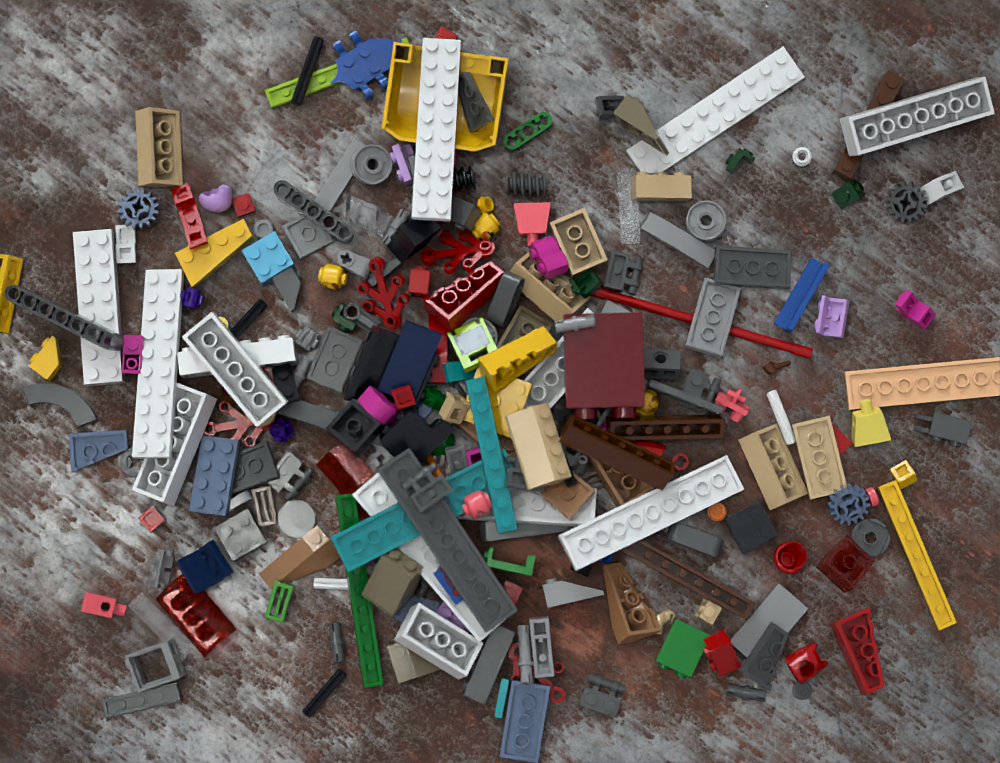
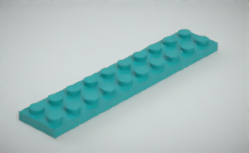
M502 449L501 455L506 474V469L508 467L513 468V465L506 463V456L508 454L505 449ZM482 460L445 478L453 490L445 495L443 499L455 517L464 513L462 505L465 504V496L480 490L483 493L486 492L490 499ZM396 503L330 538L347 571L350 572L420 536L400 504Z

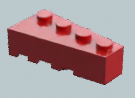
M490 261L469 272L468 276L454 280V283L446 288H439L433 295L423 297L424 309L452 332L495 294L504 271Z
M870 607L830 623L861 695H867L884 687L881 665L877 655V644H875L874 628L870 617Z

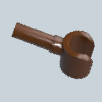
M788 360L775 366L771 361L763 369L770 375L782 367L791 365V362Z

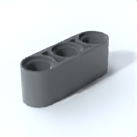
M508 270L503 273L487 313L486 319L502 328L509 324L525 282L524 278Z
M679 522L669 526L665 537L667 540L714 558H718L724 542L721 538Z

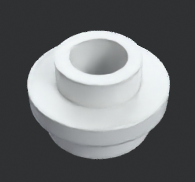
M805 147L797 148L792 155L794 163L798 166L808 165L812 158L811 152ZM803 154L805 156V159L800 160L798 158V155Z

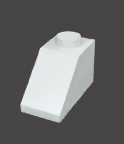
M954 171L920 187V191L926 190L923 196L929 198L925 200L929 205L963 189L964 186L958 174Z

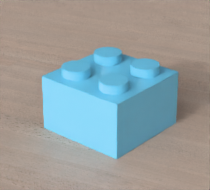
M275 231L242 250L263 286L271 282L272 277L289 267H296Z

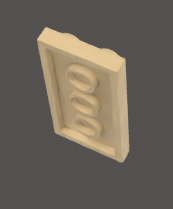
M830 415L792 424L810 500L835 494L834 489L840 491V485L847 488Z

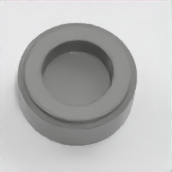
M259 220L254 225V233L260 239L273 232V226L267 220Z

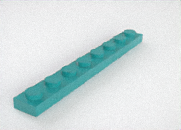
M485 376L466 380L467 393L497 533L516 530L517 525L509 488H505L506 474Z

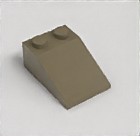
M627 95L613 114L626 131L667 156L669 151L655 124L648 115L649 111L643 107L644 103L637 97L633 99Z
M520 305L496 347L498 349L542 326L549 332L553 323Z
M400 643L387 646L398 684L441 670Z

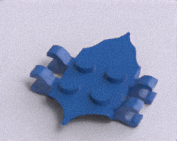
M355 30L349 34L351 41L355 45V48L349 52H346L340 40L333 43V47L339 57L335 59L337 63L336 77L330 83L343 82L351 86L355 91L360 89L366 100H369L373 97V92L368 84L374 80H377L383 91L387 89L388 81L384 74L390 70L393 43H401L402 40H376L370 38L363 43Z

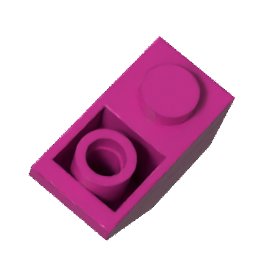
M123 335L122 373L141 374L143 336ZM139 355H140V370H138V368H139Z

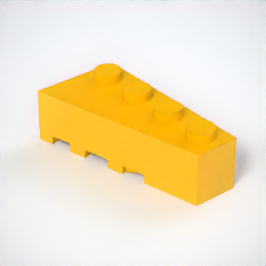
M244 219L208 236V244L192 250L188 246L175 253L192 288L196 289L203 281L213 275L217 269L227 263L231 257L236 255L254 239Z
M544 326L534 329L532 332L478 358L481 376H485L486 383L493 392H496L558 351L557 342Z

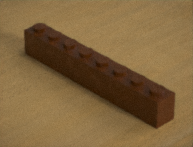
M639 540L619 550L743 620H747L755 605V602L643 540Z

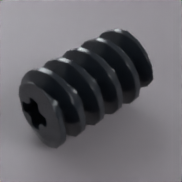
M463 166L460 167L459 172L454 167L452 192H454L455 186L458 187L459 191H462L463 185L469 190L471 184L476 189L475 173L471 166H468L466 172Z

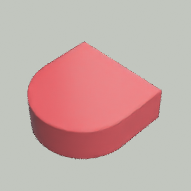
M874 488L864 489L870 498L868 500L871 504L870 506L879 505V499Z

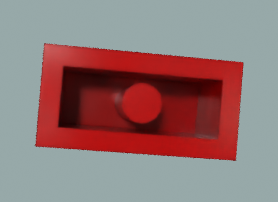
M417 266L415 269H411L408 290L410 297L423 298L429 295L431 273L427 271L426 267Z
M725 630L703 639L706 646L703 648L707 659H711L708 661L712 671L716 670L719 677L741 668Z

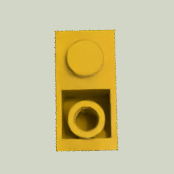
M54 336L45 339L41 345L43 348L39 353H35L31 357V364L29 365L30 368L48 381H51L62 367L59 340Z

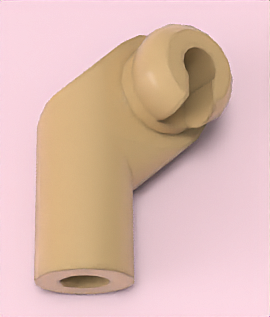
M667 609L656 615L661 629L656 634L662 635L663 625L675 619L673 611Z

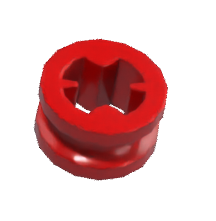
M683 453L674 455L672 458L674 463L675 460H678V456H682V459L685 458L686 463L682 465L683 467H678L679 464H675V469H686L689 465L687 455Z

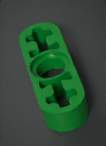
M540 112L506 134L503 139L504 147L508 151H515L548 130L552 125L551 115L547 112ZM540 117L548 118L547 125H539V131H536V127L532 122L534 121L536 125L540 122ZM524 127H531L533 134L529 137L524 136L522 133ZM519 132L520 137L524 141L521 142L519 138L515 141V146H508V138L511 137L512 140L515 139L516 137H518L516 133Z

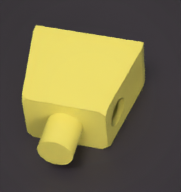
M871 399L861 400V410L852 412L851 441L854 446L859 447L890 441L891 437L880 408H872Z

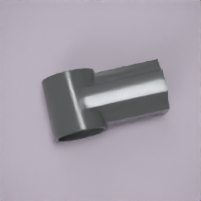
M349 303L344 308L345 317L368 334L372 325L378 327L380 324L378 319L355 303ZM350 307L357 308L358 314L355 317L347 315V310Z

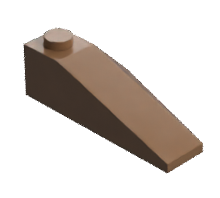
M589 456L616 507L632 501L655 488Z
M317 525L263 569L259 575L268 587L272 589L275 580L282 583L291 582L326 569L341 557L335 545L321 527Z
M621 562L603 565L611 624L618 645L635 642L660 632L661 629L655 612L652 608H648L643 600L644 596L642 593L637 592L633 586L632 578Z

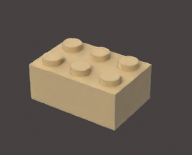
M585 208L549 223L552 234L569 263L568 270L572 278L587 272L590 268L594 269L607 263L608 259Z

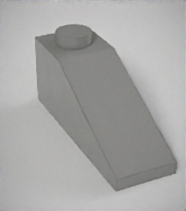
M557 578L545 580L546 584L542 585L547 608L604 595L602 590L565 581L557 582Z
M548 616L529 618L535 678L554 676L549 618Z

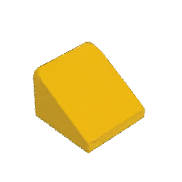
M906 460L889 469L900 489L917 481L915 472Z

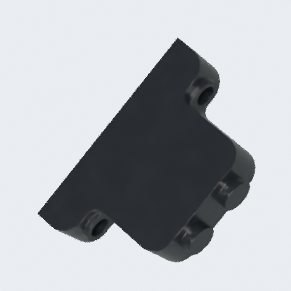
M406 408L398 411L394 416V420L381 428L379 439L382 446L394 458L410 448L421 464L455 429L442 418H438L432 424H428L414 409Z

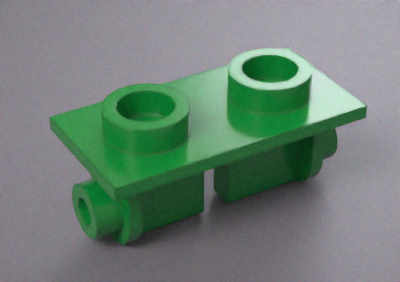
M426 385L424 387V398L420 402L440 411L447 398L446 394L441 398V391L431 385Z

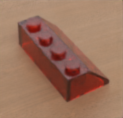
M340 443L332 448L316 464L342 495L355 493L375 475L360 456L358 458L355 457ZM356 500L358 515L363 520L371 517Z
M183 574L174 579L156 597L157 602L204 658L237 630L208 596L206 591L198 594L192 591Z

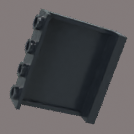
M372 325L344 392V400H358L369 386L378 388L399 334ZM436 349L416 396V404L402 408L403 410L412 408L416 412L418 411L416 406L418 401H422L424 398V387L426 384L429 385L433 376L431 371L433 367H437L440 360L438 349ZM383 393L389 401L395 403L393 396Z

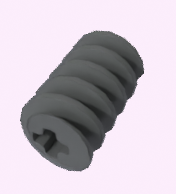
M515 171L512 172L510 177L508 176L507 195H510L513 190L515 196L518 195L519 191H521L522 196H525L527 191L530 197L533 196L534 192H536L537 197H540L542 192H544L545 196V173L542 174L541 179H539L538 173H535L534 177L531 178L530 172L527 173L525 178L522 172L516 177Z

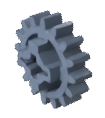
M134 188V193L131 194L127 191V197L121 196L123 203L119 202L118 207L122 209L117 211L118 215H122L120 217L121 222L126 220V227L132 224L133 230L137 226L143 230V225L150 227V221L156 222L154 216H159V211L155 209L159 208V204L155 203L157 201L156 197L151 198L152 194L150 191L145 194L143 188L140 192H137V189ZM145 200L150 203L151 207L145 205ZM140 204H141V208H142V209H139V211L137 212V215H136L135 209H138V207H139ZM126 211L132 214V219L128 217Z
M848 483L847 488L840 485L841 490L834 489L835 495L829 496L832 502L827 503L830 507L828 511L835 521L838 520L840 524L846 522L847 525H850L851 521L857 524L858 518L864 519L863 513H869L866 507L871 505L868 502L870 498L863 488L860 489L857 484L852 487Z

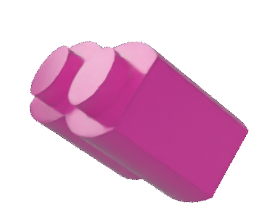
M553 236L531 242L529 255L537 263L539 273L543 274L546 279L568 271L569 263Z

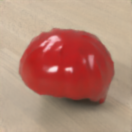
M795 541L781 543L773 554L775 566L782 573H798L807 561L805 547Z

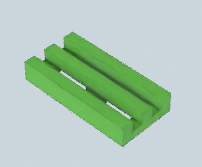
M275 580L265 618L281 623L284 622L294 585H288L285 582L282 583ZM279 586L281 587V591L279 594L274 615H270L275 595L277 592V588ZM285 589H288L281 617H277Z

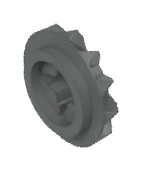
M130 447L123 452L120 465L125 474L137 477L141 467L135 465L130 468L133 464L130 456L132 457L133 447ZM140 458L139 460L141 466L144 461V458Z

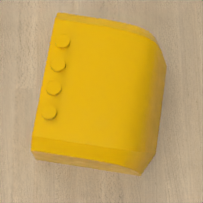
M394 42L382 129L400 141L416 143L422 46ZM460 52L459 75L464 72H470L495 121L476 132L470 133L458 94L455 149L478 151L496 145L509 64L508 58Z

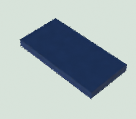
M406 320L377 390L393 396V389L410 384L416 399L442 338V333Z

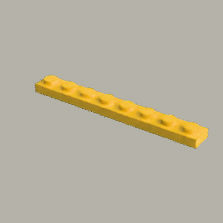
M894 480L877 487L937 630L956 624L955 617L897 481Z

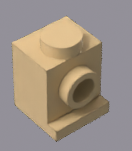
M447 391V398L439 414L449 424L455 423L460 425L470 404L463 396Z
M703 598L695 616L713 625L722 607Z

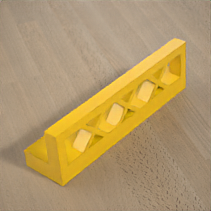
M0 254V260L3 259L2 266L0 267V332L9 334L15 304L6 299L5 290L10 285H19L23 259Z

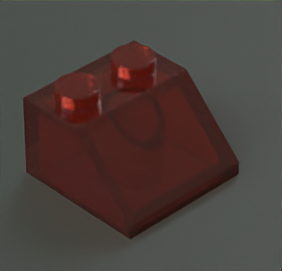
M845 535L824 556L816 568L843 593H846L857 585L875 560L848 535Z

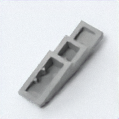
M652 212L648 213L640 227L666 246L675 249L687 258H691L705 268H709L715 258L714 249Z

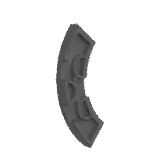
M36 383L22 387L29 405L37 403L59 405L74 417L79 427L97 420L88 403L68 388L50 383Z

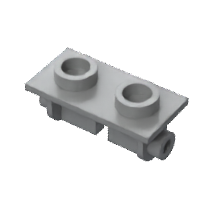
M157 549V552L154 553V569L149 576L151 587L157 588L158 586V588L166 589V586L169 585L171 573L165 572L164 569H172L173 551L165 550L164 554L163 549Z

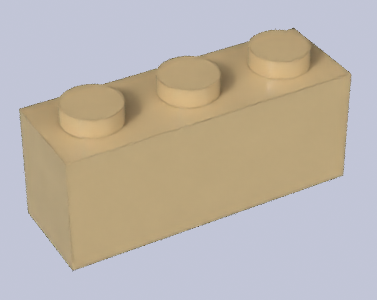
M637 172V175L631 177V201H688L692 198L691 175H685L684 172H676L673 175H666V172H656L655 175H648V172Z

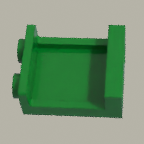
M490 547L489 551L485 550L483 559L490 568L532 576L535 556L528 555L526 566L493 560V547Z
M675 618L655 661L659 662L657 666L667 671L670 667L676 670L675 675L686 679V676L692 677L702 656L703 648L706 647L703 639L711 635Z

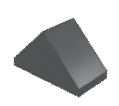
M597 96L595 98V106L599 121L616 117L613 113L624 100V96Z

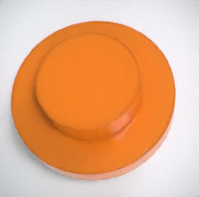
M718 502L708 507L707 514L711 520L718 522L725 518L727 510L722 503Z

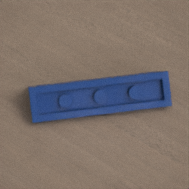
M811 257L773 323L774 325L788 333L793 331L830 265L828 263L822 264Z

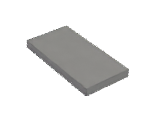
M704 277L685 348L722 359L740 295V287L714 284L713 279Z
M778 583L730 641L745 657H748L770 622L775 623L788 633L808 608Z

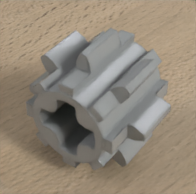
M306 326L303 330L299 329L295 335L297 338L295 343L309 352L311 348L315 349L319 343V340H317L319 335Z

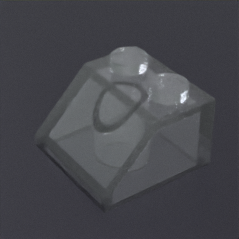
M348 194L345 221L351 224V228L357 232L364 230L372 238L377 239L379 236L384 239L394 218L381 207Z

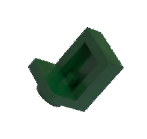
M739 148L735 155L730 154L725 164L728 166L725 170L732 174L741 159L752 164L755 160L753 153L745 148L743 150Z
M856 179L849 181L831 193L841 209L865 196L863 192L864 187Z
M591 268L577 280L569 279L572 285L570 288L576 296L581 295L585 299L603 285Z
M341 303L340 307L337 305L332 312V316H334L333 322L339 324L338 328L346 333L348 331L354 332L357 325L341 316L346 305Z

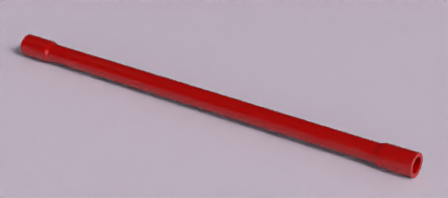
M599 287L590 295L690 324L694 316L690 313L624 295L603 287ZM735 326L730 327L728 334L790 352L807 359L811 358L813 348L793 344Z

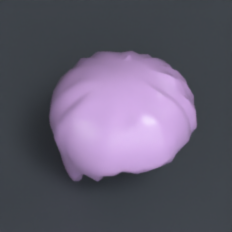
M222 184L218 189H211V191L201 193L199 195V202L208 211L215 213L226 211L232 204V189Z

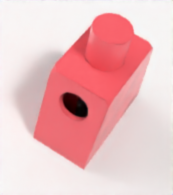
M550 202L514 203L519 236H527L528 247H531V242L538 240V236L546 235Z
M86 591L81 611L112 618L113 614L124 617L127 605L116 603V598ZM108 603L110 607L108 610L101 609V604Z

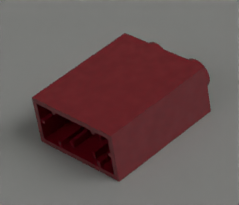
M642 312L593 313L596 327L579 329L577 332L574 330L563 332L565 410H574V416L583 420L597 419V409H613V419L636 418V408H643L645 406ZM564 314L563 320L571 319L572 316L583 317L592 314Z

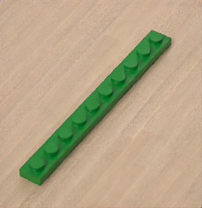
M353 493L335 496L340 532L359 523L357 503L352 495ZM365 563L350 572L346 569L363 688L383 685L372 604L362 596V592L368 582Z

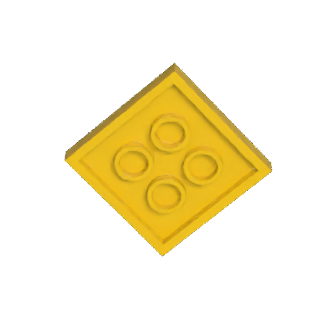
M480 367L477 368L473 379L482 377ZM516 378L496 392H493L486 383L496 432L511 438L505 416L525 409L533 384ZM467 395L466 400L470 404L469 397ZM469 407L463 420L474 424L471 407Z

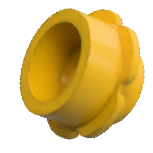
M481 196L477 200L476 206L482 211V214H489L494 209V203L490 197Z

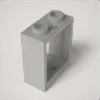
M173 638L133 651L125 656V665L132 674V684L137 688L138 692L186 675ZM162 648L171 674L146 682L137 656Z

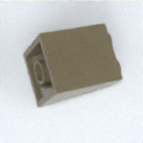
M394 548L380 557L362 592V596L393 617L415 595L423 566L399 549Z

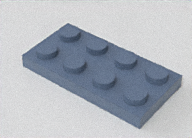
M202 435L189 507L190 512L228 517L241 441Z
M512 680L500 757L538 763L550 685L537 683L525 685L524 683L522 685L521 681Z

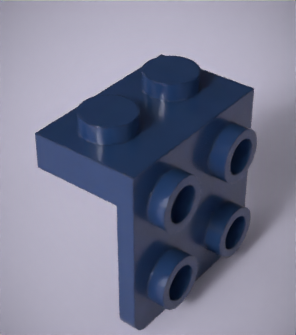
M214 540L176 562L195 594L208 589L234 573Z

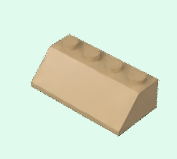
M153 107L135 111L138 186L158 188L183 185L180 111Z
M529 252L518 260L510 270V272L525 279L521 292L554 321L563 320L564 314H577L591 298V296L586 299L581 295L576 296L570 288L572 286L569 282L570 278L564 273L546 279L543 274L539 273L537 263L531 259Z
M548 403L531 406L505 416L528 490L558 484L571 477Z
M777 423L739 439L741 449L747 458L769 510L808 494Z

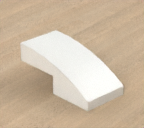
M132 224L128 227L126 225H115L116 263H135L136 229L133 230Z

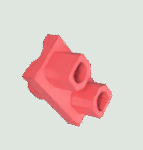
M738 388L735 393L729 389L727 395L719 391L715 404L724 407L721 414L724 413L726 407L733 409L730 418L739 422L743 416L747 415L750 408L743 404L746 398L740 395L742 390Z

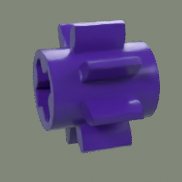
M187 287L186 292L182 291V306L191 309H197V305L202 306L204 296L200 295L201 290Z
M276 419V423L271 424L270 434L274 437V441L286 443L287 438L292 437L294 430L293 426L289 424L290 420Z

